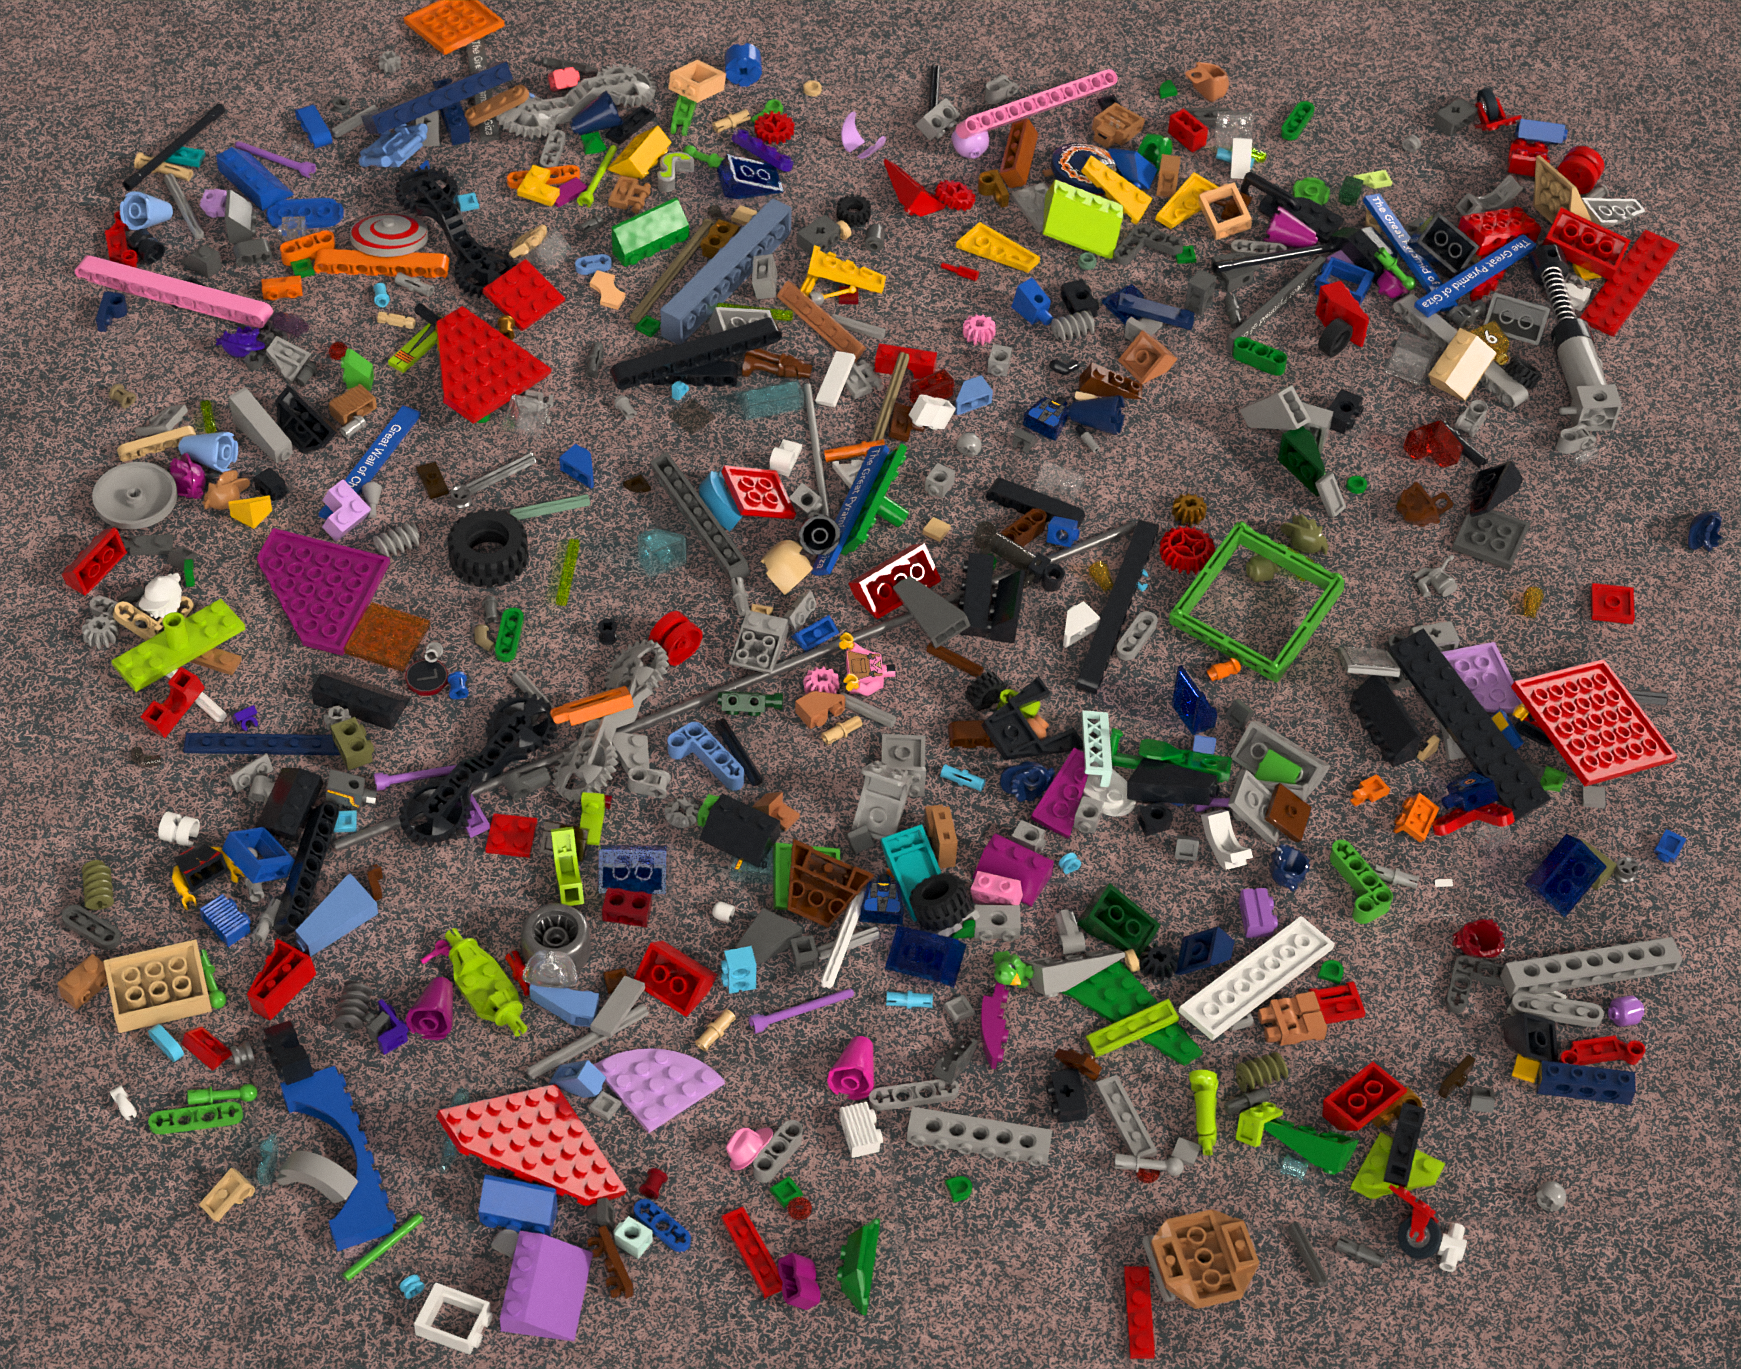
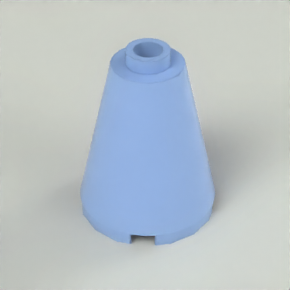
M139 191L127 193L124 202L120 204L121 219L131 230L145 229L168 221L173 215V208L169 202Z
M230 432L185 436L178 445L181 455L188 453L191 460L218 472L231 470L227 467L231 461L235 463L238 456V443L234 441L232 437L234 434Z

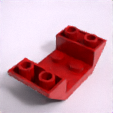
M1521 138L1511 140L1507 172L1535 177L1536 156L1540 155L1550 163V157L1547 156L1548 146H1545V143L1534 141V144L1526 143L1527 140Z

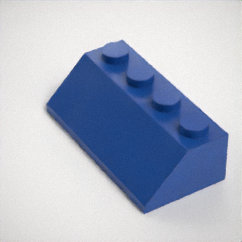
M231 147L216 155L219 172L261 211L273 206L277 201L294 195L291 190L250 153Z

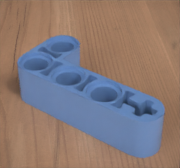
M690 722L668 736V755L671 758L682 759L693 752L726 788L734 791L743 787V767L701 723Z

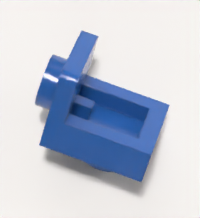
M1666 829L1654 849V853L1657 854L1656 858L1664 863L1669 861L1674 863L1686 842V838Z

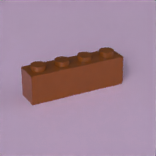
M1029 118L1013 122L1011 125L999 172L1009 188L1021 187L1027 183L1039 134Z

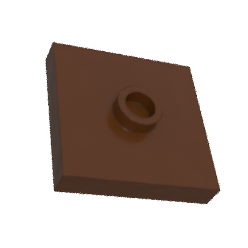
M1279 783L1274 787L1264 819L1292 841L1300 842L1302 841L1312 807Z

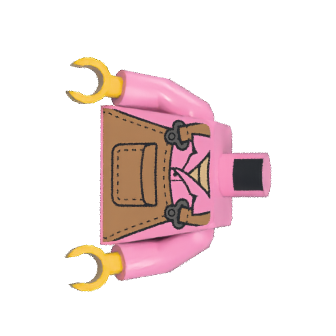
M847 632L840 637L842 641L839 643V647L841 649L848 648V651H846L847 676L843 681L847 683L846 689L850 694L860 693L864 696H870L883 688L884 677H895V664L882 665L880 653L862 648L853 642L852 635Z

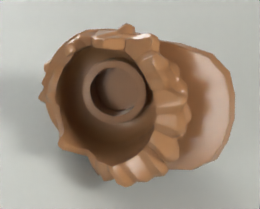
M236 470L224 471L219 476L216 484L209 482L208 493H205L204 501L202 502L204 509L207 510L210 507L217 510L229 509L228 501L239 500L240 492L249 487L250 481L247 478L237 479L238 473Z

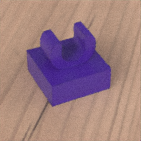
M254 705L233 714L231 717L235 725L241 723L240 728L244 732L248 730L245 725L248 721L252 722L254 727L258 726V721L254 718L258 712Z

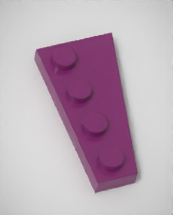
M1076 748L1072 750L1031 815L1033 821L1068 839L1070 838L1075 815L1088 778V774H1085L1083 752Z

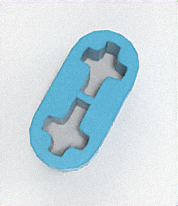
M160 1024L148 1030L150 1038L172 1062L184 1056L180 1045Z

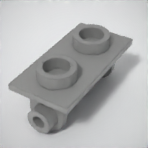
M809 589L806 594H800L791 606L792 610L789 609L782 617L788 619V626H792L795 632L805 623L806 618L816 608L817 603L812 591Z
M265 753L261 757L257 756L255 760L234 773H229V777L226 780L230 785L234 786L236 792H239L252 784L255 776H265L274 769L267 753Z

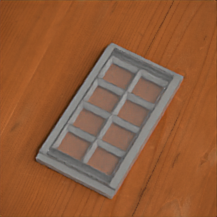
M1357 647L1338 648V657L1347 673L1400 676V668L1388 651Z

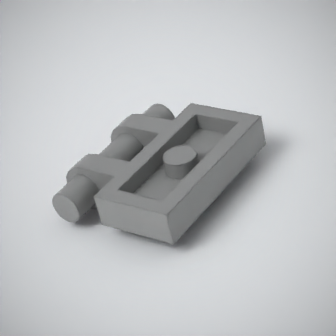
M864 359L859 361L858 367L853 363L845 382V387L854 399L872 393V387H876L878 391L884 389L882 379L874 373L870 363H867Z

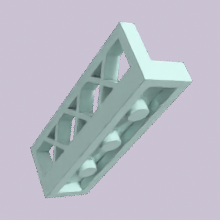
M1082 710L1085 774L1099 775L1100 787H1109L1112 775L1108 713ZM1087 719H1098L1096 724H1092ZM1094 732L1097 734V738L1094 739L1089 734ZM1096 747L1098 749V753L1095 754L1093 751L1090 750V748ZM1096 761L1099 763V767H1092L1090 764Z

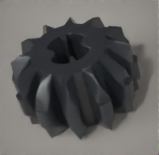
M1154 943L1153 947L1147 946L1144 952L1140 954L1139 959L1140 970H1144V977L1151 974L1152 982L1156 977H1159L1161 982H1163L1165 977L1170 979L1178 967V957L1173 954V948L1166 949L1165 943L1161 947H1158L1156 943Z

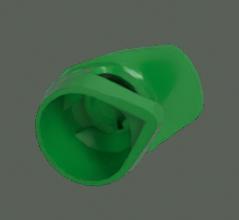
M1147 134L1137 152L1156 166L1158 169L1157 175L1160 171L1162 154L1171 155L1173 143L1170 138L1162 135Z

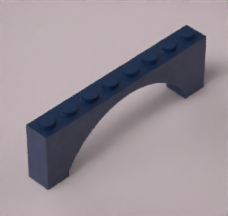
M507 61L492 62L477 68L471 74L415 98L374 110L362 115L361 118L368 134H381L510 81L513 77Z

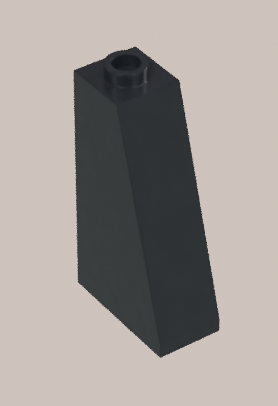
M1143 757L1127 781V799L1137 801H1163L1165 803L1209 806L1212 800L1217 798L1220 786L1217 785L1216 775Z

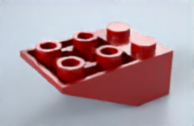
M1342 281L1320 286L1315 311L1318 319L1324 327H1327L1329 323L1337 318L1347 322L1353 327L1350 341L1359 347H1363L1369 324L1368 315L1363 312L1358 301L1353 298L1350 290L1345 287Z

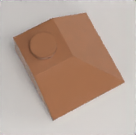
M1142 330L1118 361L1141 384H1144L1166 373L1177 361V358L1164 345Z

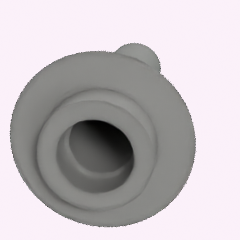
M368 482L362 486L366 504L371 508L368 518H376V507L382 491V486L376 482Z

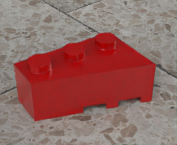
M278 938L274 943L275 948L265 960L266 964L262 972H258L247 993L253 1012L269 1021L317 974L310 956Z

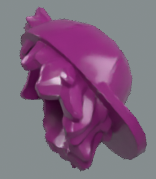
M184 453L180 460L177 458L172 459L169 473L175 481L177 495L201 499L202 495L205 494L203 489L206 484V477L202 467L191 462L188 453Z

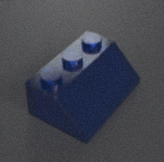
M1565 834L1524 885L1536 897L1563 917H1566L1607 866L1580 839Z
M600 844L598 893H606L607 888H621L627 891H642L647 894H666L667 845Z

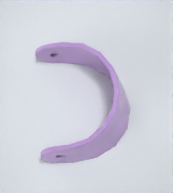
M854 111L846 117L841 130V140L845 150L848 152H852L865 142L856 129V113ZM880 137L875 146L869 147L857 157L864 159L876 152L884 145L886 137Z

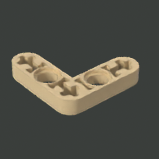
M181 596L180 606H183V604L187 606L180 612L185 619L192 612L193 602L190 598ZM119 602L114 608V619L146 641L161 633L162 629H164L163 618H160L157 622L128 602ZM126 610L127 614L121 615L120 611ZM142 620L147 624V627L139 628L135 622Z

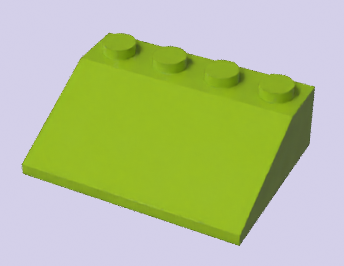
M1054 180L1045 194L1042 234L1099 256L1112 259L1123 219V205L1064 182Z

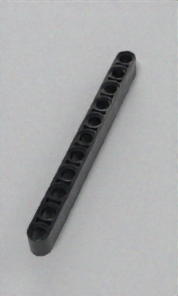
M1139 519L1081 669L1076 689L1097 694L1098 686H1101L1104 678L1103 673L1107 670L1110 662L1109 657L1113 654L1115 641L1119 638L1121 625H1124L1127 617V609H1130L1133 601L1132 597L1136 593L1138 580L1141 579L1144 565L1147 564L1149 551L1153 548L1159 524Z

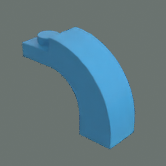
M721 468L718 473L711 471L699 485V496L719 524L730 532L743 515L740 514L734 499L725 489V479L721 473Z

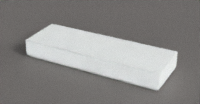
M840 351L835 352L816 397V403L830 407L836 406L856 357L854 354Z

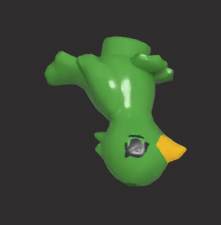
M1008 951L994 953L993 960L996 964L994 971L995 980L1002 985H1017L1018 988H1026L1029 985L1026 979L1033 978L1034 970L1032 966L1023 963L1016 954L1010 955Z

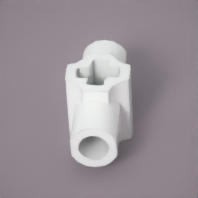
M1452 1223L1449 1225L1448 1233H1443L1438 1255H1442L1440 1268L1444 1271H1455L1457 1260L1462 1261L1467 1240L1463 1239L1465 1228L1461 1224Z

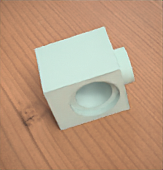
M629 1216L623 1223L620 1222L613 1232L615 1245L637 1259L640 1258L653 1241L652 1230ZM629 1235H634V1236H636V1237L633 1238V1239L627 1238V1236H629Z

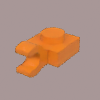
M1376 774L1360 782L1359 789L1352 793L1354 798L1350 799L1355 807L1363 803L1367 798L1374 802L1388 795L1390 788Z

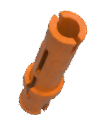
M884 439L870 442L861 441V443L824 450L826 463L857 456L866 457L870 447L885 445Z

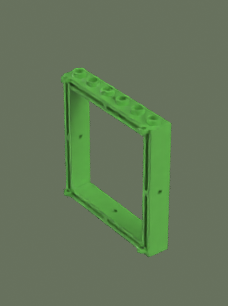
M1240 521L1235 524L1171 611L1169 622L1173 626L1225 655L1237 659L1243 665L1277 683L1344 591L1345 580L1339 573H1331L1325 570L1322 565L1312 563L1302 554L1290 551L1285 545L1275 543L1268 536L1253 531L1250 526ZM1240 544L1325 590L1274 662L1189 615ZM1192 629H1193L1194 631H1196V632L1202 634L1203 636H1201V635H1199V634L1193 632Z

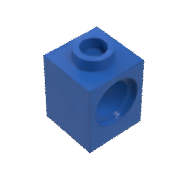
M1054 516L1048 525L1047 543L1071 547L1074 541H1077L1079 538L1080 529H1077L1078 521ZM1061 530H1065L1068 535L1062 533Z

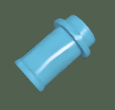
M377 283L373 287L375 292L374 302L379 307H385L390 301L386 293V286L383 283Z

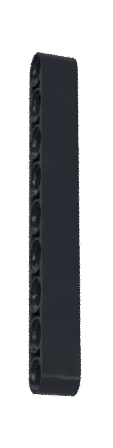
M768 317L617 363L611 367L610 374L616 387L624 390L774 344L782 338V332L775 319Z

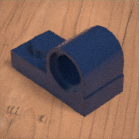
M104 291L96 316L98 332H106L108 326L112 325L113 318H122L128 313L126 299L123 294Z

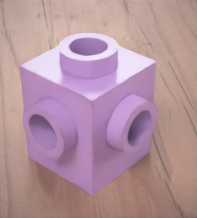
M205 190L200 207L205 211L206 215L212 218L225 217L227 193L225 190Z

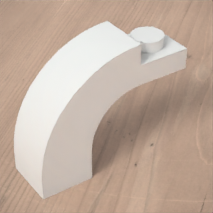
M1217 810L1201 814L1206 838L1221 867L1227 870L1247 864L1246 859L1253 858L1251 849L1242 847L1238 843L1232 829L1229 811Z

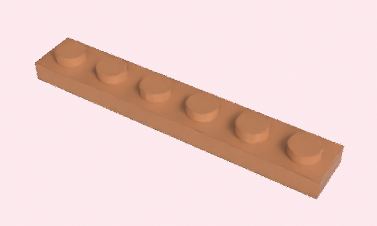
M787 280L777 294V297L838 351L854 354L856 357L854 363L857 362L866 347L797 286Z

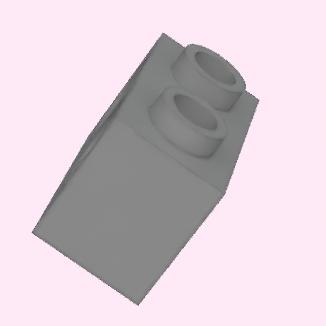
M945 98L915 125L927 139L932 140L934 137L939 139L946 133L944 130L946 127L950 130L957 123L955 119L961 114Z

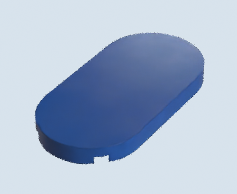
M332 198L288 199L275 202L274 206H270L267 209L266 216L271 226L282 230L327 228L338 224L343 219L344 210L343 206Z

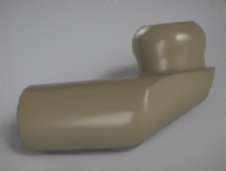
M479 624L474 629L475 643L491 652L495 648L496 643L487 638L488 626Z

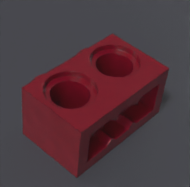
M607 888L602 907V921L647 928L652 909V894L642 891H627L621 888Z

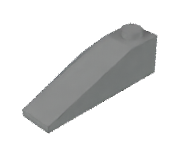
M1110 949L1087 952L1085 954L1086 957L1068 954L1065 955V960L1052 959L1051 956L1023 961V963L1032 966L1034 970L1033 978H1030L1035 992L1043 994L1044 997H1056L1059 992L1069 990L1124 958L1125 952Z

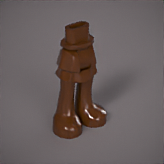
M758 348L746 352L742 377H749L754 370H762L777 375V377L796 378L798 376L799 380L801 377L810 379L813 365L804 364V360H799L785 353L777 355Z

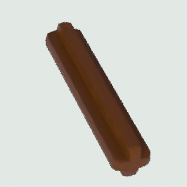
M931 642L927 645L926 651L974 677L982 675L984 668L943 646L935 649Z

